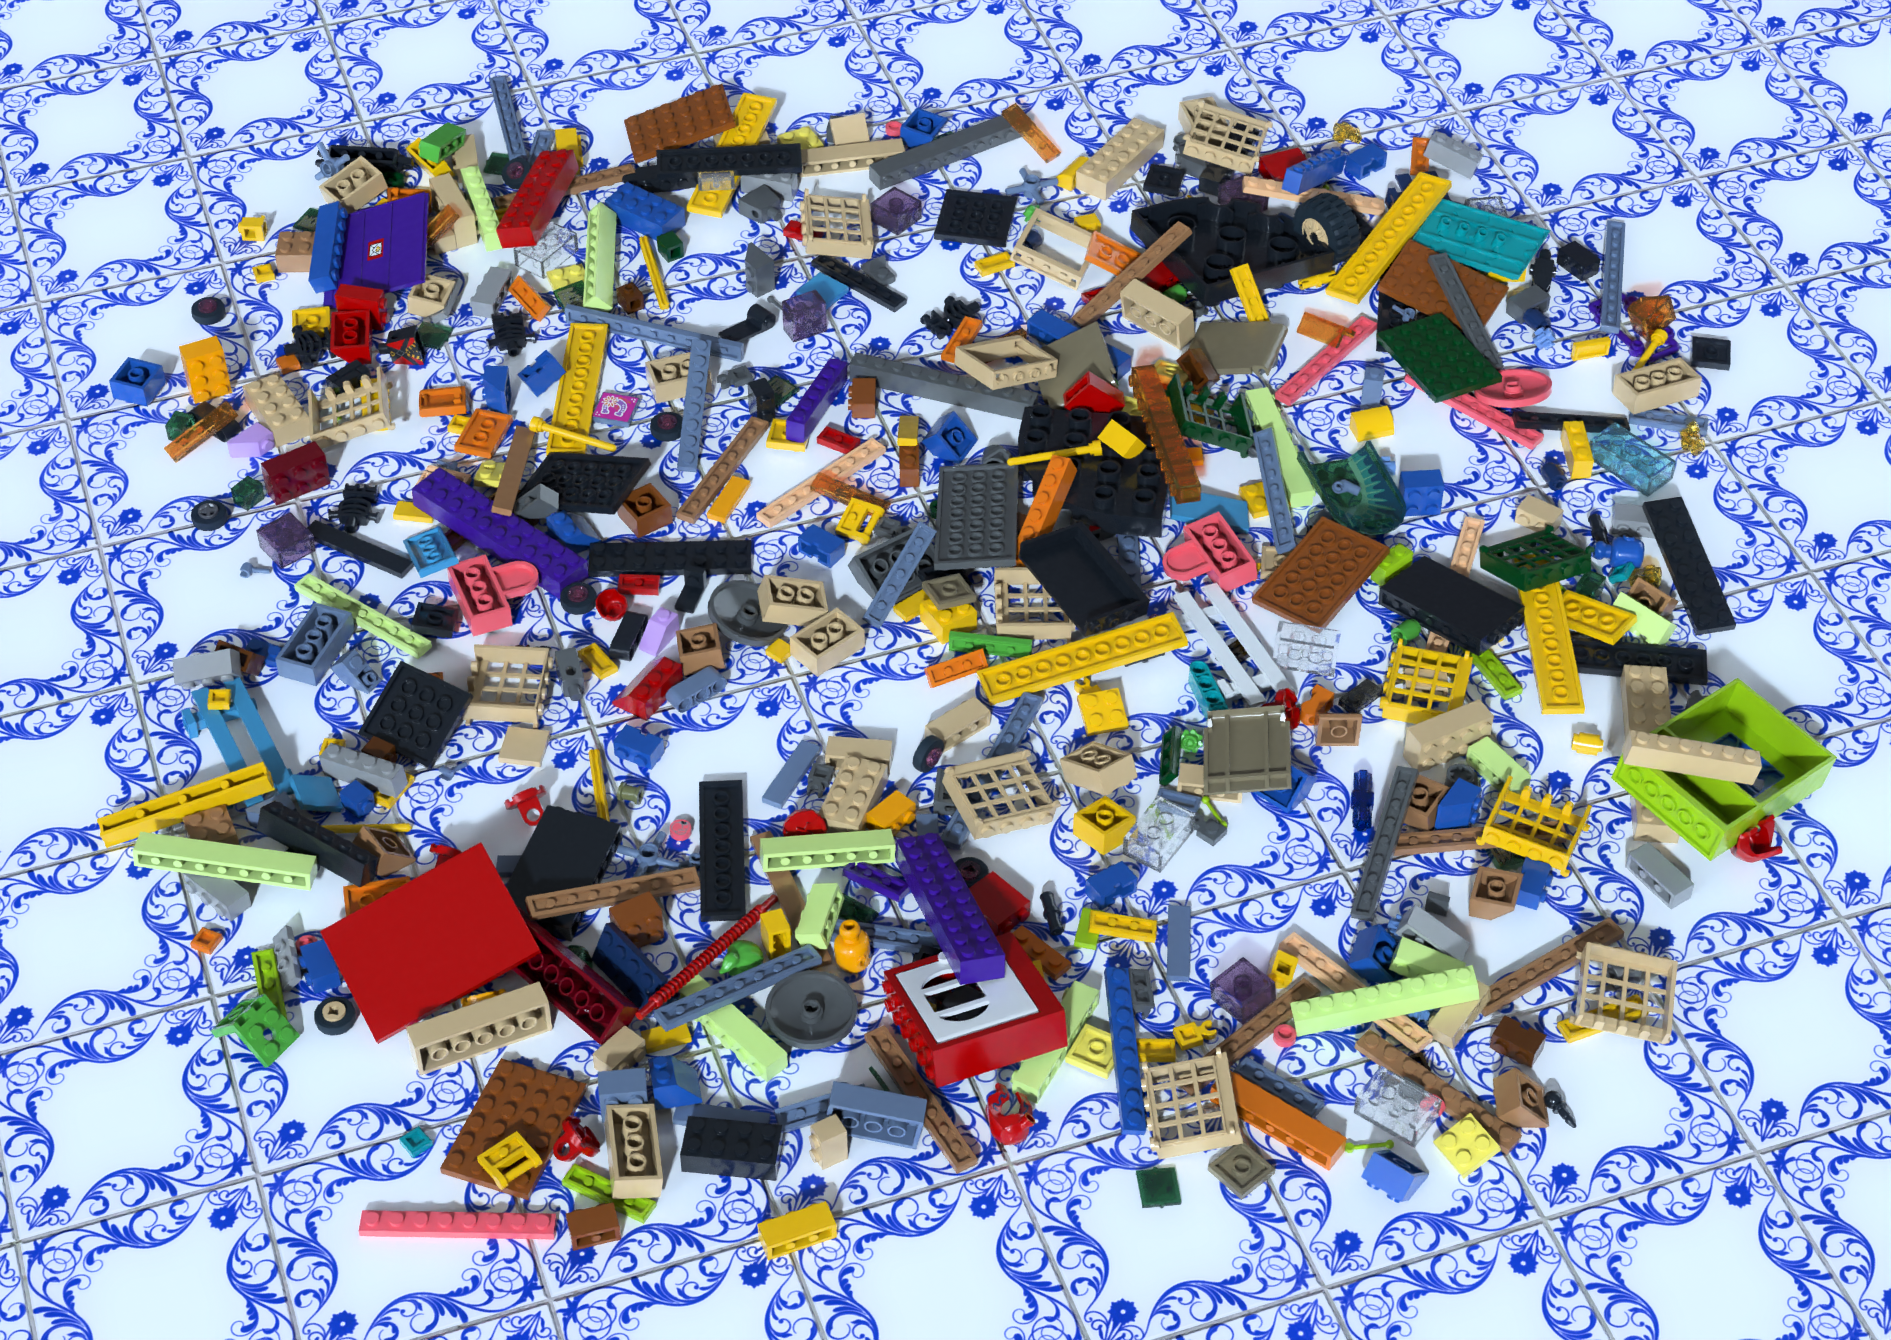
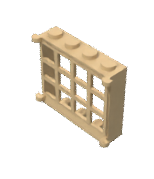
M1199 100L1197 105L1200 106L1191 131L1183 137L1186 140L1183 154L1251 175L1256 162L1260 160L1259 154L1267 136L1268 128H1272L1273 123ZM1203 112L1213 115V121L1202 119ZM1220 117L1230 120L1229 126L1218 124L1216 121H1219ZM1199 123L1210 125L1209 131L1197 129ZM1237 123L1247 126L1245 132L1232 127L1236 126ZM1214 127L1226 130L1225 136L1213 134ZM1254 128L1263 131L1261 137L1248 132H1252ZM1230 132L1242 135L1241 142L1229 139ZM1195 133L1205 135V141L1193 139ZM1210 137L1221 140V146L1209 144ZM1246 137L1258 140L1257 147L1245 144ZM1226 142L1239 146L1237 152L1225 149ZM1242 147L1255 151L1253 157L1241 154Z
M805 188L803 201L800 200L799 211L801 212L800 223H802L801 234H803L802 246H805L806 254L871 259L874 242L869 199H866V194L862 193V200L855 198L810 195L809 189ZM811 211L824 212L825 217L812 216ZM829 213H840L842 218L829 217ZM846 214L858 215L859 220L846 219ZM812 220L825 221L826 228L814 227ZM829 222H840L843 229L830 228ZM847 223L859 224L860 231L848 230ZM813 231L826 232L827 238L813 237ZM830 232L843 233L844 240L831 239ZM848 234L861 235V241H849Z
M380 366L376 367L377 382L375 383L371 382L368 375H362L361 383L363 387L354 389L350 381H344L343 389L345 393L336 395L331 387H326L325 395L327 398L320 401L317 400L311 389L308 390L309 432L312 442L315 441L323 449L384 428L395 430V422L390 423L388 389L393 387L392 381L388 382ZM378 392L379 399L371 401V394ZM367 396V403L354 407V399ZM349 401V409L337 412V405ZM379 404V411L372 413V406ZM332 407L331 415L320 418V410ZM367 408L368 415L355 419V411ZM350 413V421L338 424L337 417ZM333 419L332 427L320 430V423Z
M1027 567L994 568L996 636L1031 640L1067 639V644L1071 643V632H1075V625L1060 607H1048L1047 598L1052 597L1042 586L1043 593H1027V585H1040L1039 581ZM1008 585H1023V593L1008 594ZM1023 598L1024 607H1009L1008 599ZM1028 598H1043V607H1028ZM1009 612H1024L1025 621H1009ZM1028 612H1044V621L1054 623L1029 621ZM1048 612H1063L1064 621H1048Z
M474 644L475 661H471L472 676L467 677L468 692L474 697L462 716V720H466V726H471V719L533 723V729L538 730L539 716H543L544 704L542 702L547 698L546 685L550 684L549 669H553L554 658L550 657L549 648ZM489 662L504 663L502 672H487ZM509 663L524 664L522 673H507ZM528 665H543L542 674H527ZM501 677L499 687L484 686L485 678ZM505 678H519V687H504ZM525 679L540 680L538 689L523 688ZM482 691L497 692L496 700L480 701ZM502 692L517 693L515 703L500 702ZM522 693L537 694L535 704L520 703Z
M1028 749L961 765L949 766L944 770L945 774L942 783L974 840L989 838L1002 833L1007 834L1015 830L1028 829L1041 824L1046 825L1053 821L1056 808L1061 807V804L1058 800L1051 801L1027 760V757L1031 756V752ZM1013 766L1017 768L1021 776H1017L1014 769L1012 768ZM1007 769L1012 778L999 781L994 771H1005ZM989 772L994 782L981 785L976 775H986ZM970 776L975 787L962 789L957 779L962 778L965 780ZM1022 781L1025 782L1026 786L1029 789V792H1026L1024 786L1021 783ZM1016 783L1021 793L1008 796L1003 786ZM997 787L1002 798L989 800L984 790ZM979 791L984 802L971 804L966 794ZM1031 796H1033L1039 807H1035L1030 799ZM1024 798L1030 809L1017 811L1011 801ZM1006 802L1012 813L998 815L993 805ZM988 807L993 817L981 819L974 809Z
M1587 942L1582 952L1577 951L1576 958L1581 959L1576 1012L1575 1017H1569L1570 1023L1661 1044L1670 1042L1678 961L1671 960L1668 957L1651 956L1645 952L1628 951L1622 947L1604 946L1598 942ZM1590 960L1602 963L1601 976L1588 973ZM1608 964L1624 967L1623 981L1606 977ZM1629 969L1645 972L1644 985L1628 982ZM1651 973L1667 977L1666 990L1649 986ZM1588 979L1600 982L1599 995L1586 993ZM1606 983L1622 986L1621 1000L1604 996ZM1627 988L1643 991L1642 1004L1626 1001ZM1649 992L1665 995L1664 1009L1647 1006ZM1586 998L1598 1001L1597 1014L1584 1012ZM1604 1002L1620 1005L1619 1019L1602 1016ZM1625 1007L1642 1010L1640 1024L1624 1020ZM1647 1011L1663 1015L1662 1028L1646 1025Z
M1216 1047L1217 1055L1148 1068L1147 1061L1142 1062L1144 1078H1141L1143 1092H1147V1097L1143 1098L1146 1112L1150 1111V1117H1146L1148 1130L1153 1131V1137H1149L1152 1151L1157 1152L1159 1160L1243 1144L1239 1128V1117L1235 1105L1236 1099L1232 1087L1230 1063L1227 1053L1221 1052V1047ZM1214 1072L1213 1074H1207V1075L1197 1076V1075H1200V1074H1205V1073ZM1190 1076H1192V1078H1187V1079H1182V1080H1177V1081H1175V1079H1180V1078H1185V1077H1190ZM1215 1079L1217 1092L1200 1095L1198 1082ZM1169 1080H1170V1082H1167V1083H1162V1084L1153 1085L1154 1083H1159V1082H1164V1081H1169ZM1194 1085V1097L1178 1099L1177 1086ZM1171 1088L1173 1101L1156 1104L1154 1091ZM1219 1098L1221 1111L1203 1114L1201 1101ZM1196 1102L1198 1115L1181 1118L1179 1105ZM1174 1107L1176 1119L1159 1123L1157 1110ZM1222 1117L1224 1130L1206 1133L1204 1120ZM1199 1121L1201 1134L1184 1137L1182 1124ZM1177 1125L1179 1139L1162 1142L1160 1129Z

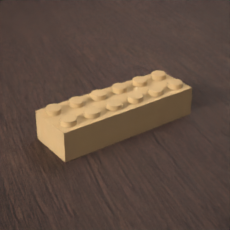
M1134 117L1076 171L1075 188L1106 201L1163 148L1164 130Z
M536 982L490 999H484L478 1003L461 1007L452 1012L414 1023L406 1027L411 1056L421 1076L551 1031L552 1022L549 1001L540 982Z

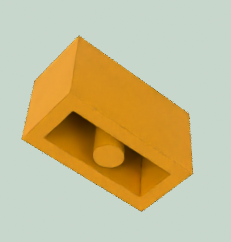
M898 790L894 791L866 813L867 829H891L893 836H896L904 826L911 824L916 818V803Z

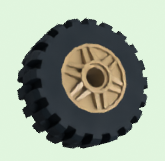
M1321 193L1298 206L1293 217V230L1302 236L1305 230L1306 238L1312 245L1310 234L1314 232L1318 240L1324 242L1334 251L1333 266L1357 252L1361 233H1359L1360 227L1356 222L1355 214L1353 215L1351 212L1352 209L1345 204L1346 202L1343 199H1339V196L1331 193Z

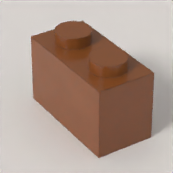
M853 378L852 386L848 388V397H852V399H848V410H852V418H875L876 378Z
M919 443L916 446H899L900 487H919Z
M613 1202L565 1213L573 1251L621 1240L620 1226Z

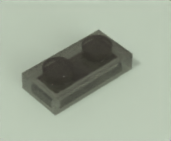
M1367 678L1339 698L1338 705L1349 713H1359L1382 696L1383 689Z

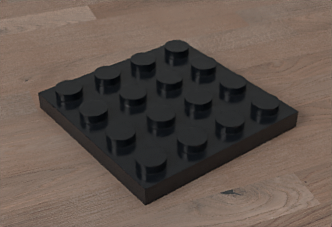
M946 189L934 231V239L1006 248L1018 197Z
M400 661L358 734L368 740L375 736L395 745L396 754L431 770L474 696L410 664Z

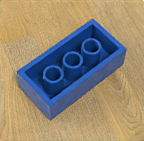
M626 182L605 200V206L617 214V223L656 241L657 236L670 231L676 234L686 225L684 207L629 182Z

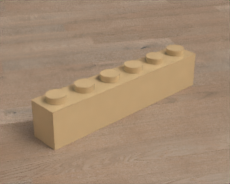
M902 138L801 150L802 173H799L800 177L869 170L870 164L904 152Z
M1630 730L1622 747L1624 764L1749 785L1754 784L1762 768L1760 751Z

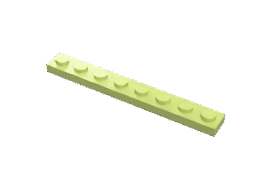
M309 573L294 585L295 591L319 604L352 612L354 624L417 659L432 648L430 640L415 632H411L405 626Z

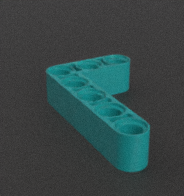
M1203 661L1192 662L1189 666L1188 683L1207 721V711L1228 710L1229 708L1208 665Z

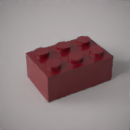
M315 441L260 463L266 492L276 506L331 484L326 455Z

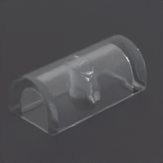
M734 171L698 172L699 191L735 189Z

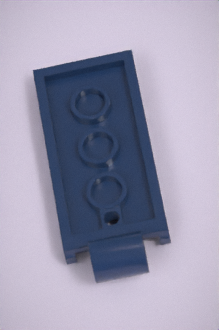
M613 922L605 924L591 960L632 1003L641 1009L648 1003L649 998L667 983L668 978ZM679 992L671 996L661 1007L679 1000ZM654 1010L650 1012L646 1017H651L654 1013Z

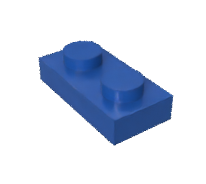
M252 638L245 649L264 656L263 664L277 668L275 658L283 647Z

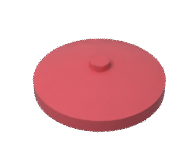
M1503 369L1498 370L1502 375V382L1474 391L1475 397L1480 402L1490 406L1503 408L1525 407L1546 400L1552 393V380L1547 375L1535 370Z

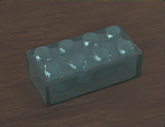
M1616 422L1589 441L1594 463L1647 497L1673 479L1677 461Z

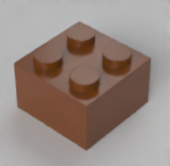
M651 483L631 491L617 511L619 518L637 538L673 523L671 504Z
M650 891L609 908L610 922H613L638 949L664 938L662 909Z

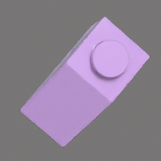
M256 422L227 441L230 457L246 458L261 457L275 447L273 432Z
M660 607L648 621L639 644V650L657 657L676 636V631L679 630L678 614Z

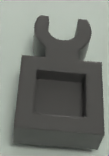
M746 365L728 370V375L720 374L717 376V383H721L722 390L729 388L730 385H734L737 388L753 381V376Z
M883 516L874 527V534L892 539L912 528L901 526L900 521Z
M813 763L808 775V796H810L813 790L818 791V798L823 796V787L829 788L835 772L834 766Z
M1194 813V820L1196 822L1190 819L1187 820V827L1191 830H1197L1196 836L1213 847L1227 835L1226 827L1212 818L1205 821L1200 813Z

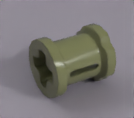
M622 781L618 787L617 800L633 801L636 805H640L644 797V787L640 785L638 787L630 786Z

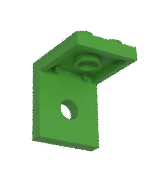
M266 994L242 1000L210 1031L216 1038L236 1033L265 1068L269 1067L300 1037L298 1032ZM266 1028L272 1031V1039L270 1041L266 1040L263 1035Z

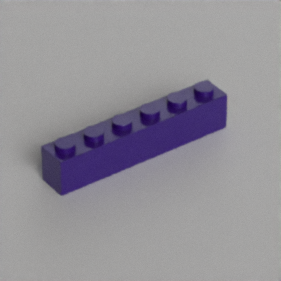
M829 358L787 418V440L804 443L847 382L848 362Z

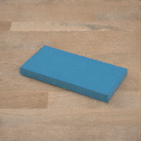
M1170 488V519L1193 523L1211 514L1220 512L1234 532L1248 533L1247 501L1181 488Z
M441 526L403 540L404 546L420 578L459 563Z

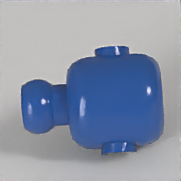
M1625 535L1613 538L1610 544L1596 541L1593 557L1597 560L1607 558L1609 565L1613 568L1632 562L1635 566L1633 571L1641 568L1643 563L1644 543L1639 539H1635V537H1627Z

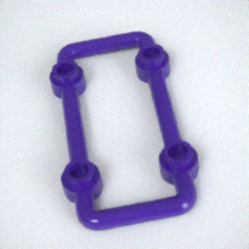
M1622 293L1623 309L1626 312L1635 313L1653 331L1662 329L1668 334V339L1664 345H1670L1671 347L1652 354L1647 363L1655 362L1678 352L1680 345L1674 339L1673 330L1661 328L1639 308L1637 297H1627ZM1602 298L1591 302L1588 306L1589 311L1594 315V322L1599 325L1601 308L1598 307L1601 306ZM1621 329L1619 334H1615L1629 347L1628 353L1631 356L1641 357L1643 355L1645 347L1642 341L1631 340Z

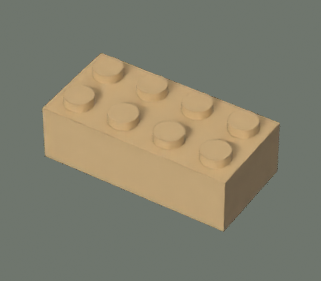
M450 173L429 178L433 209L437 215L443 214L455 234L457 249L478 243L477 235H479V230L475 224L477 215L475 210H471L469 200H465L463 190H459L457 180L453 179Z
M1135 278L1120 291L1122 317L1179 350L1184 348L1195 337L1193 311L1189 307L1179 304L1174 299L1163 295L1160 291L1154 290L1147 286L1146 283L1140 282Z
M1679 357L1616 374L1612 394L1632 414H1637L1698 397L1702 377Z
M279 373L242 386L247 406L258 422L273 432L276 448L310 436L309 416Z
M1478 699L1407 728L1403 757L1412 768L1422 772L1430 770L1439 764L1447 763L1459 756H1465L1469 746L1487 736L1490 738L1494 715Z
M846 755L819 811L826 824V834L866 830V813L877 806L888 783L887 764Z
M654 1104L606 1105L604 1126L612 1199L661 1197L663 1173Z

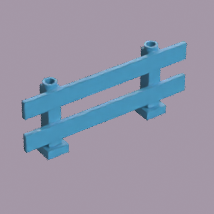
M238 677L234 681L224 682L225 688L231 689L232 702H230L229 710H208V687L192 691L191 695L199 712L192 713L190 708L181 710L183 726L189 738L198 737L199 730L208 728L229 772L246 768L247 765L225 723L241 718L268 771L271 772L275 789L277 788L279 794L282 792H286L288 796L294 794L289 782V777L293 773L290 768H286L257 711L256 700L250 698L241 678ZM262 795L244 800L247 808L264 801ZM233 805L227 806V810L233 809Z

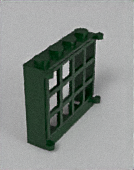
M1175 374L1166 387L1167 390L1163 389L1162 391L1164 397L1169 396L1175 421L1176 432H1171L1172 438L1176 439L1179 436H1184L1240 452L1241 458H1247V451L1253 444L1254 437L1244 394L1240 393L1234 403L1230 405L1225 403L1228 399L1225 391L1220 392L1215 400L1208 398L1211 394L1208 386L1203 387L1198 395L1191 393L1194 389L1193 383L1188 381L1182 388L1179 375ZM1190 402L1201 405L1202 412L1192 410ZM1206 407L1217 410L1218 417L1208 414ZM1222 412L1231 414L1234 417V421L1224 419ZM1193 415L1203 417L1205 425L1194 422ZM1209 419L1220 422L1221 429L1211 427ZM1225 424L1236 427L1237 434L1228 432Z
M1547 525L1544 530L1489 547L1481 545L1479 548L1480 568L1523 592H1527L1590 572L1591 552H1595V549L1589 545L1584 550L1551 533V531H1554V527ZM1545 549L1549 553L1543 554L1539 550ZM1532 553L1536 557L1527 559L1523 555ZM1556 555L1562 559L1554 560L1551 557ZM1517 558L1521 561L1512 564L1507 560ZM1544 559L1549 563L1539 565L1535 562ZM1528 564V565L1532 566L1533 568L1528 569V568L1524 567L1523 565Z

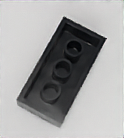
M688 1116L680 1152L681 1172L776 1181L783 1147V1125Z

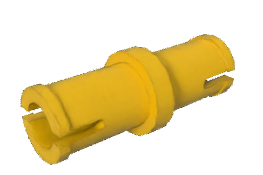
M1332 270L1298 280V285L1302 284V286H1299L1300 290L1311 287L1318 288L1322 284L1330 283L1336 276H1332L1335 274V271Z

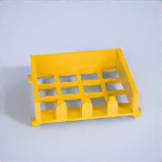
M1399 638L1397 651H1392L1390 664H1393V667H1388L1387 679H1389V682L1385 681L1383 694H1386V696H1381L1379 709H1383L1382 718L1418 724L1446 713L1431 709L1433 700L1448 702L1447 712L1463 706L1473 657H1469L1470 651L1466 650L1465 656L1461 657L1459 655L1402 645L1403 639ZM1400 664L1414 666V675L1398 673ZM1419 669L1435 670L1434 678L1418 677ZM1439 672L1455 674L1454 682L1439 681ZM1396 679L1412 681L1410 690L1396 688ZM1416 682L1431 684L1430 694L1414 691ZM1436 685L1452 688L1450 697L1434 695ZM1393 692L1409 695L1407 705L1391 702ZM1413 696L1429 699L1427 708L1412 706Z
M1508 776L1502 791L1498 793V799L1485 824L1482 838L1478 836L1476 843L1482 846L1486 842L1523 857H1528L1534 861L1538 860L1548 863L1551 867L1561 870L1560 874L1563 877H1568L1570 870L1566 868L1583 831H1588L1591 826L1587 824L1592 806L1588 804L1583 817L1572 814L1574 804L1571 801H1566L1563 810L1551 806L1553 796L1549 793L1544 795L1542 802L1531 799L1532 788L1530 786H1524L1521 795L1509 791L1513 777ZM1504 801L1520 806L1516 815L1501 810ZM1524 808L1539 813L1536 822L1520 817ZM1498 814L1513 819L1510 828L1494 823ZM1543 816L1558 820L1559 823L1556 829L1540 824ZM1517 822L1532 826L1533 829L1530 835L1514 830ZM1563 823L1577 827L1574 836L1560 831ZM1537 829L1553 834L1550 843L1534 837ZM1558 836L1572 841L1568 850L1554 845Z

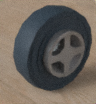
M206 500L198 503L191 510L192 523L198 530L214 531L224 526L227 522V510L224 504L219 501Z

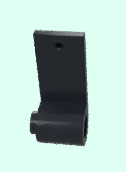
M753 304L747 312L746 320L719 332L718 336L723 339L743 342L771 329L775 325L776 316L760 304Z

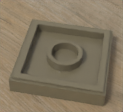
M960 573L922 582V589L938 610L976 602V594Z
M1243 1141V1144L1233 1145L1210 1163L1207 1170L1242 1200L1273 1176L1276 1168Z

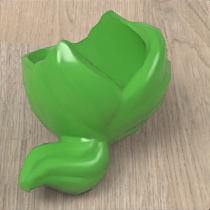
M748 940L733 942L727 948V954L723 959L719 973L726 974L728 972L730 976H735L763 964L764 955L758 945Z

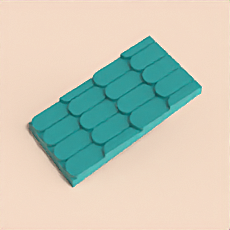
M1442 199L1412 240L1440 254L1447 253L1450 259L1458 263L1466 264L1487 273L1492 272L1511 280H1518L1551 230Z

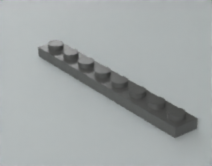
M1447 253L1430 255L1427 261L1466 338L1497 371L1503 370L1504 365Z
M1396 766L1350 912L1351 918L1370 922L1374 920L1417 782L1418 769Z

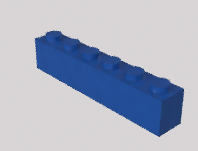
M1332 147L1287 168L1282 190L1299 195L1342 174L1347 153L1342 152L1340 148Z
M339 201L321 205L318 209L308 278L316 294L337 289L339 268H341V255H343L342 246L345 241L346 218H348L346 208H343Z
M1040 309L1027 320V335L1046 345L1079 330V328L1043 309ZM1106 343L1116 370L1113 376L1119 381L1131 370V355Z

